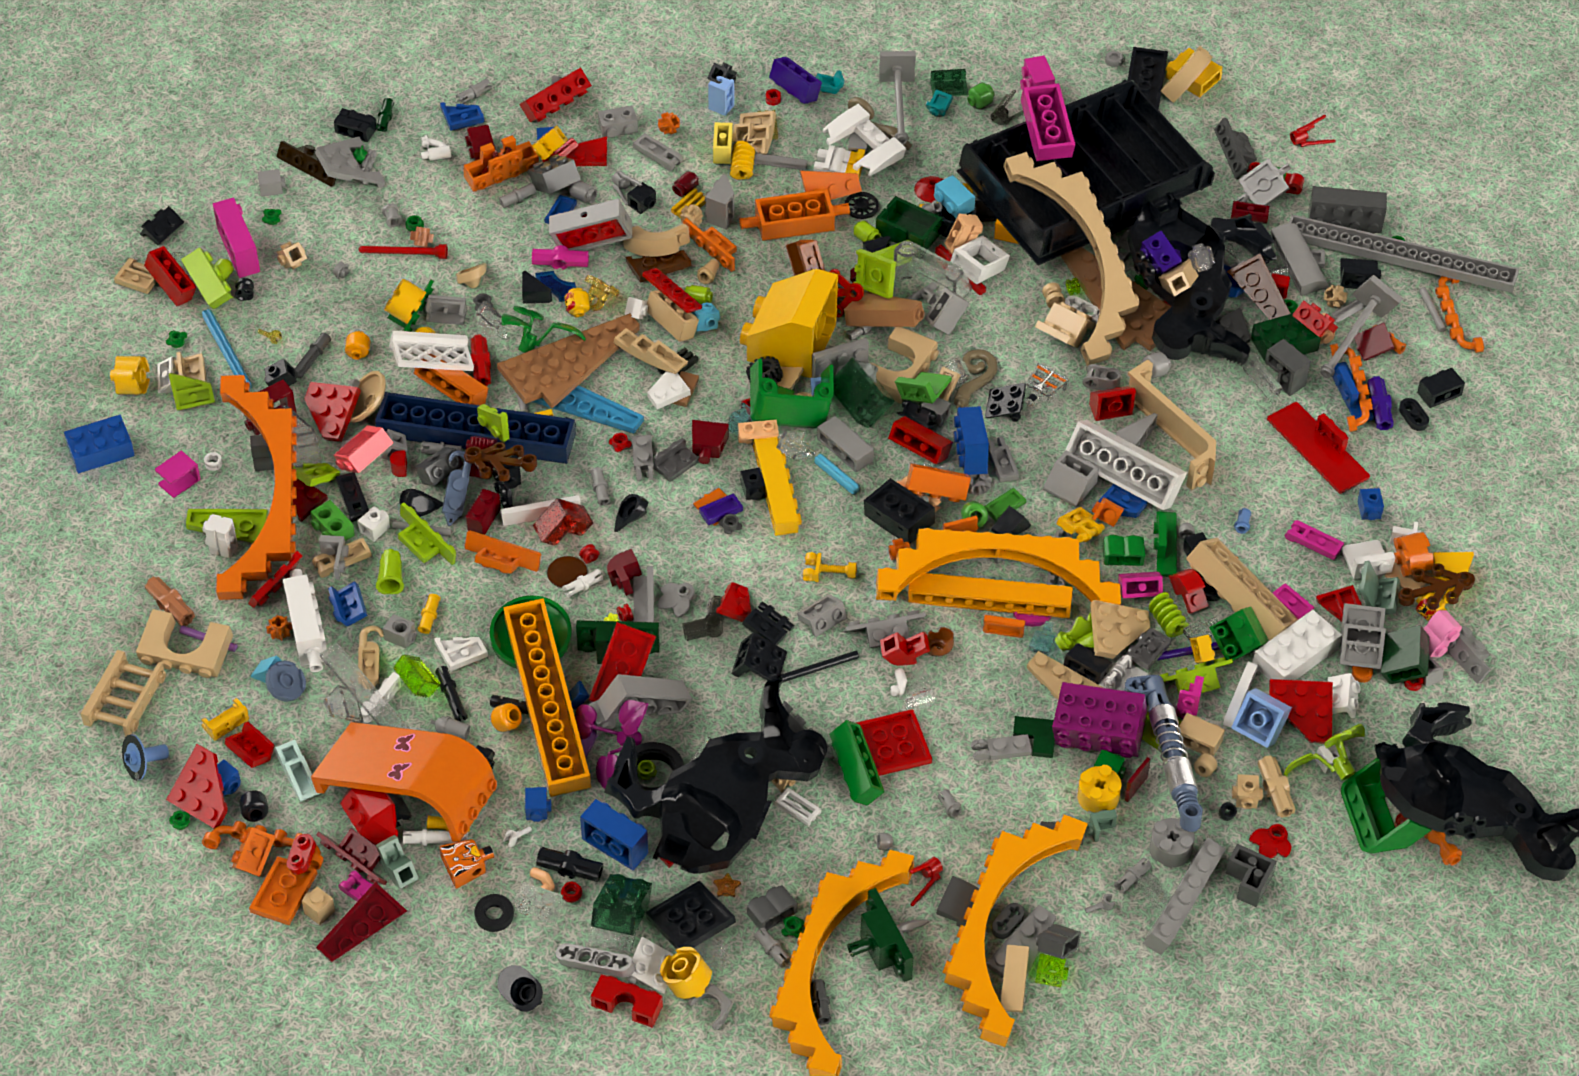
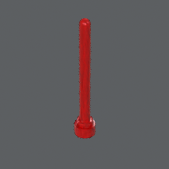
M439 244L435 248L360 246L358 249L360 253L435 255L439 259H447L448 255L447 244Z

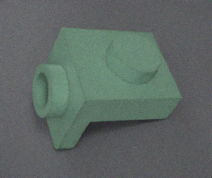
M1115 809L1101 810L1090 814L1087 832L1088 835L1093 836L1094 842L1099 841L1100 830L1116 827L1117 814Z

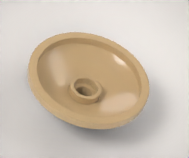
M369 372L359 380L358 388L361 390V393L350 419L351 423L363 421L381 406L386 389L385 376L381 372Z

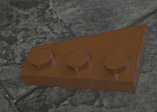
M684 250L665 256H642V258L632 259V256L625 257L626 263L640 283L648 281L642 276V273L653 268H658L667 275L692 266L691 259Z

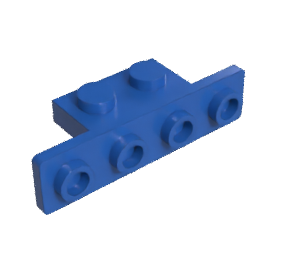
M1346 362L1337 363L1334 368L1335 374L1332 378L1351 415H1354L1355 419L1360 418L1362 412L1358 400L1359 392L1355 386L1353 375ZM1369 410L1370 416L1368 421H1372L1374 416L1371 410Z

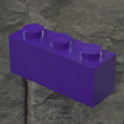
M787 56L774 59L769 78L776 85L784 88L789 94L799 99L801 103L808 104L817 101L822 85L819 79Z

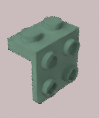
M1365 561L1364 567L1361 568L1362 580L1358 586L1359 594L1363 596L1365 605L1386 608L1385 615L1395 614L1400 589L1399 578L1378 579L1370 561Z

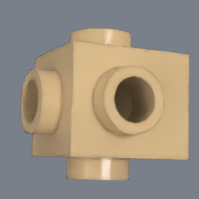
M289 241L281 245V250L277 251V259L280 265L285 268L291 267L292 270L301 266V262L307 259L305 250L299 242L291 243Z
M1237 775L1236 785L1232 786V799H1235L1236 807L1257 809L1258 801L1263 799V788H1259L1258 775Z

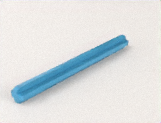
M203 310L202 317L233 374L245 375L246 382L250 383L251 389V382L212 310Z

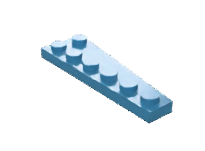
M579 385L553 408L633 434L644 422L643 415ZM543 398L532 401L534 403L549 407V405L545 402Z

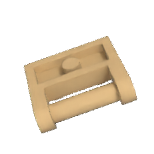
M129 258L114 277L116 284L146 294L157 283L144 264L137 262L133 258Z

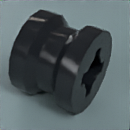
M240 278L235 282V297L238 300L247 301L254 297V282L251 279Z

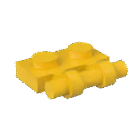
M1078 507L1059 517L1056 523L1071 535L1074 533L1079 534L1077 536L1079 542H1087L1092 539V536L1100 535L1105 529L1102 523H1096L1092 519L1093 515L1082 507Z

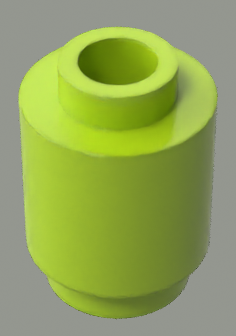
M865 220L856 223L854 226V236L862 242L881 238L879 230Z
M220 258L214 264V266L217 265L223 275L220 277L223 282L234 271L233 264L228 259Z
M691 285L685 288V292L698 303L712 302L713 292L710 291L709 287Z

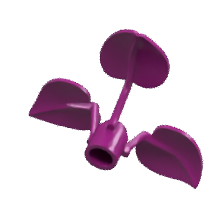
M627 700L622 704L619 711V721L622 724V731L620 732L594 725L597 719L596 710L590 705L578 706L574 716L580 739L590 737L593 728L617 735V742L622 747L627 736L634 738L636 746L640 745L642 735L637 730L644 718L648 703ZM622 747L609 751L607 756H601L598 759L596 777L604 789L609 777H612L615 770L614 765L618 758L615 753L620 752Z

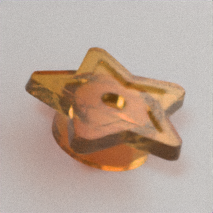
M726 873L723 879H716L713 881V884L718 888V897L722 895L735 897V890L741 885V882L733 880L730 874Z

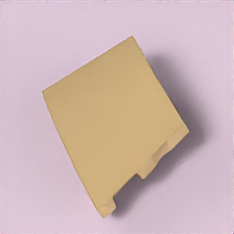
M774 111L740 114L739 124H734L732 141L735 143L741 140L746 141L756 152L767 155L773 138L776 113Z

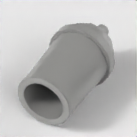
M442 716L437 721L431 720V724L435 725L438 733L451 734L464 740L467 739L470 733V725L452 719L450 716Z

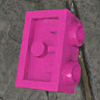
M1196 676L1195 682L1190 683L1189 691L1180 690L1176 709L1177 717L1183 719L1186 713L1197 716L1204 677Z

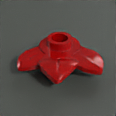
M1274 824L1268 829L1259 828L1249 838L1250 842L1260 845V854L1271 859L1277 854L1287 857L1292 848L1291 843L1287 840L1288 832L1281 824Z

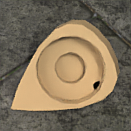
M486 263L456 273L458 284L464 283L472 289L478 287L482 275L486 272Z

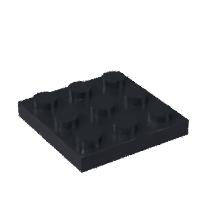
M700 880L645 912L646 918L676 950L681 947L694 948L736 923L735 916Z

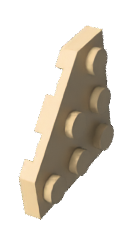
M1093 600L1090 604L1095 656L1114 659L1124 649L1133 644L1143 632L1146 633L1150 629L1149 611L1098 600Z

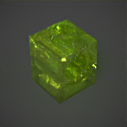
M1040 954L1035 983L1061 988L1062 980L1067 981L1069 968L1065 967L1066 958L1060 959Z

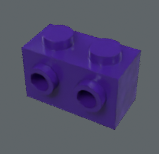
M1162 231L1142 242L1140 251L1144 253L1145 259L1151 262L1155 274L1161 276L1182 263L1181 258Z

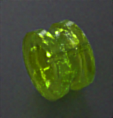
M1076 277L1072 278V280L1067 279L1065 285L1069 295L1072 296L1074 293L1080 294L1081 288Z

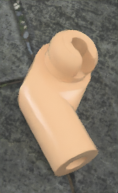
M533 867L530 871V876L540 880L543 884L540 887L541 893L549 895L555 889V884L550 874Z

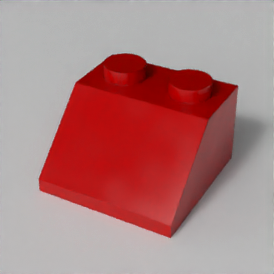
M1125 386L1091 392L1089 405L1095 421L1133 415L1136 389Z

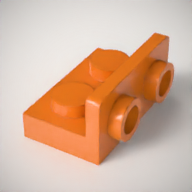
M248 827L247 831L243 830L239 842H241L239 851L235 850L231 862L234 863L232 868L260 877L276 836L253 827Z

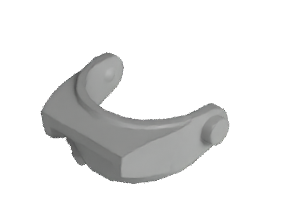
M712 984L705 988V993L701 997L689 998L688 1004L693 1006L704 998L718 1000L721 1012L718 1019L712 1025L714 1030H718L726 1021L733 1002L715 984Z

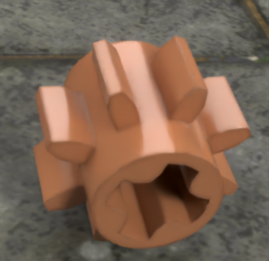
M416 227V231H411L410 240L414 241L415 246L428 247V243H433L434 234H430L429 228Z

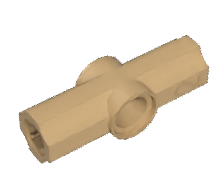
M1271 755L1264 756L1261 760H1258V767L1264 780V791L1268 793L1266 795L1267 798H1271L1277 816L1281 818L1288 817L1295 813L1288 779L1282 775L1276 757Z

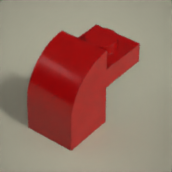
M1185 569L1169 576L1174 593L1182 595L1188 613H1194L1209 607L1203 590L1205 584L1194 569Z
M896 632L880 640L882 657L896 666L914 665L917 663V657L930 652L928 635L925 632H920L908 639H905Z

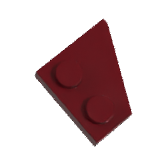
M298 478L297 481H293V487H296L297 498L293 499V505H296L298 520L302 522L311 514L312 510L328 500V497L316 487L305 485Z

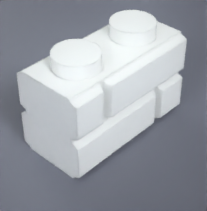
M212 514L208 521H205L202 530L203 533H206L205 544L208 545L211 554H221L223 557L230 558L238 546L233 520Z

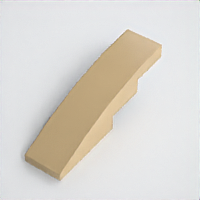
M627 328L618 334L613 341L614 344L643 362L673 374H677L688 364L687 360L658 340L654 343L643 334L638 337Z

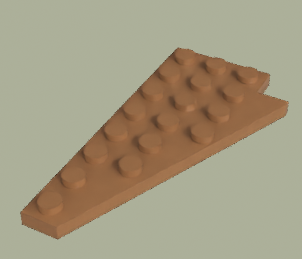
M1083 247L1062 255L1061 257L1091 303L1097 306L1100 312L1102 285L1096 256ZM1131 280L1132 290L1139 298V306L1136 312L1121 316L1125 321L1126 328L1122 336L1115 339L1123 350L1136 341L1151 351L1156 347L1152 340L1155 321L1170 309L1171 306Z

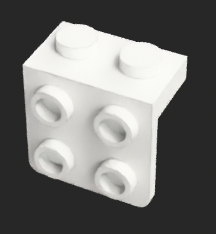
M1379 540L1344 545L1342 547L1343 556L1353 579L1362 578L1361 568L1364 567L1365 561H1370L1376 575L1392 572L1395 555L1393 551L1385 553Z

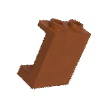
M799 240L786 245L794 276L813 269L825 271L817 240Z

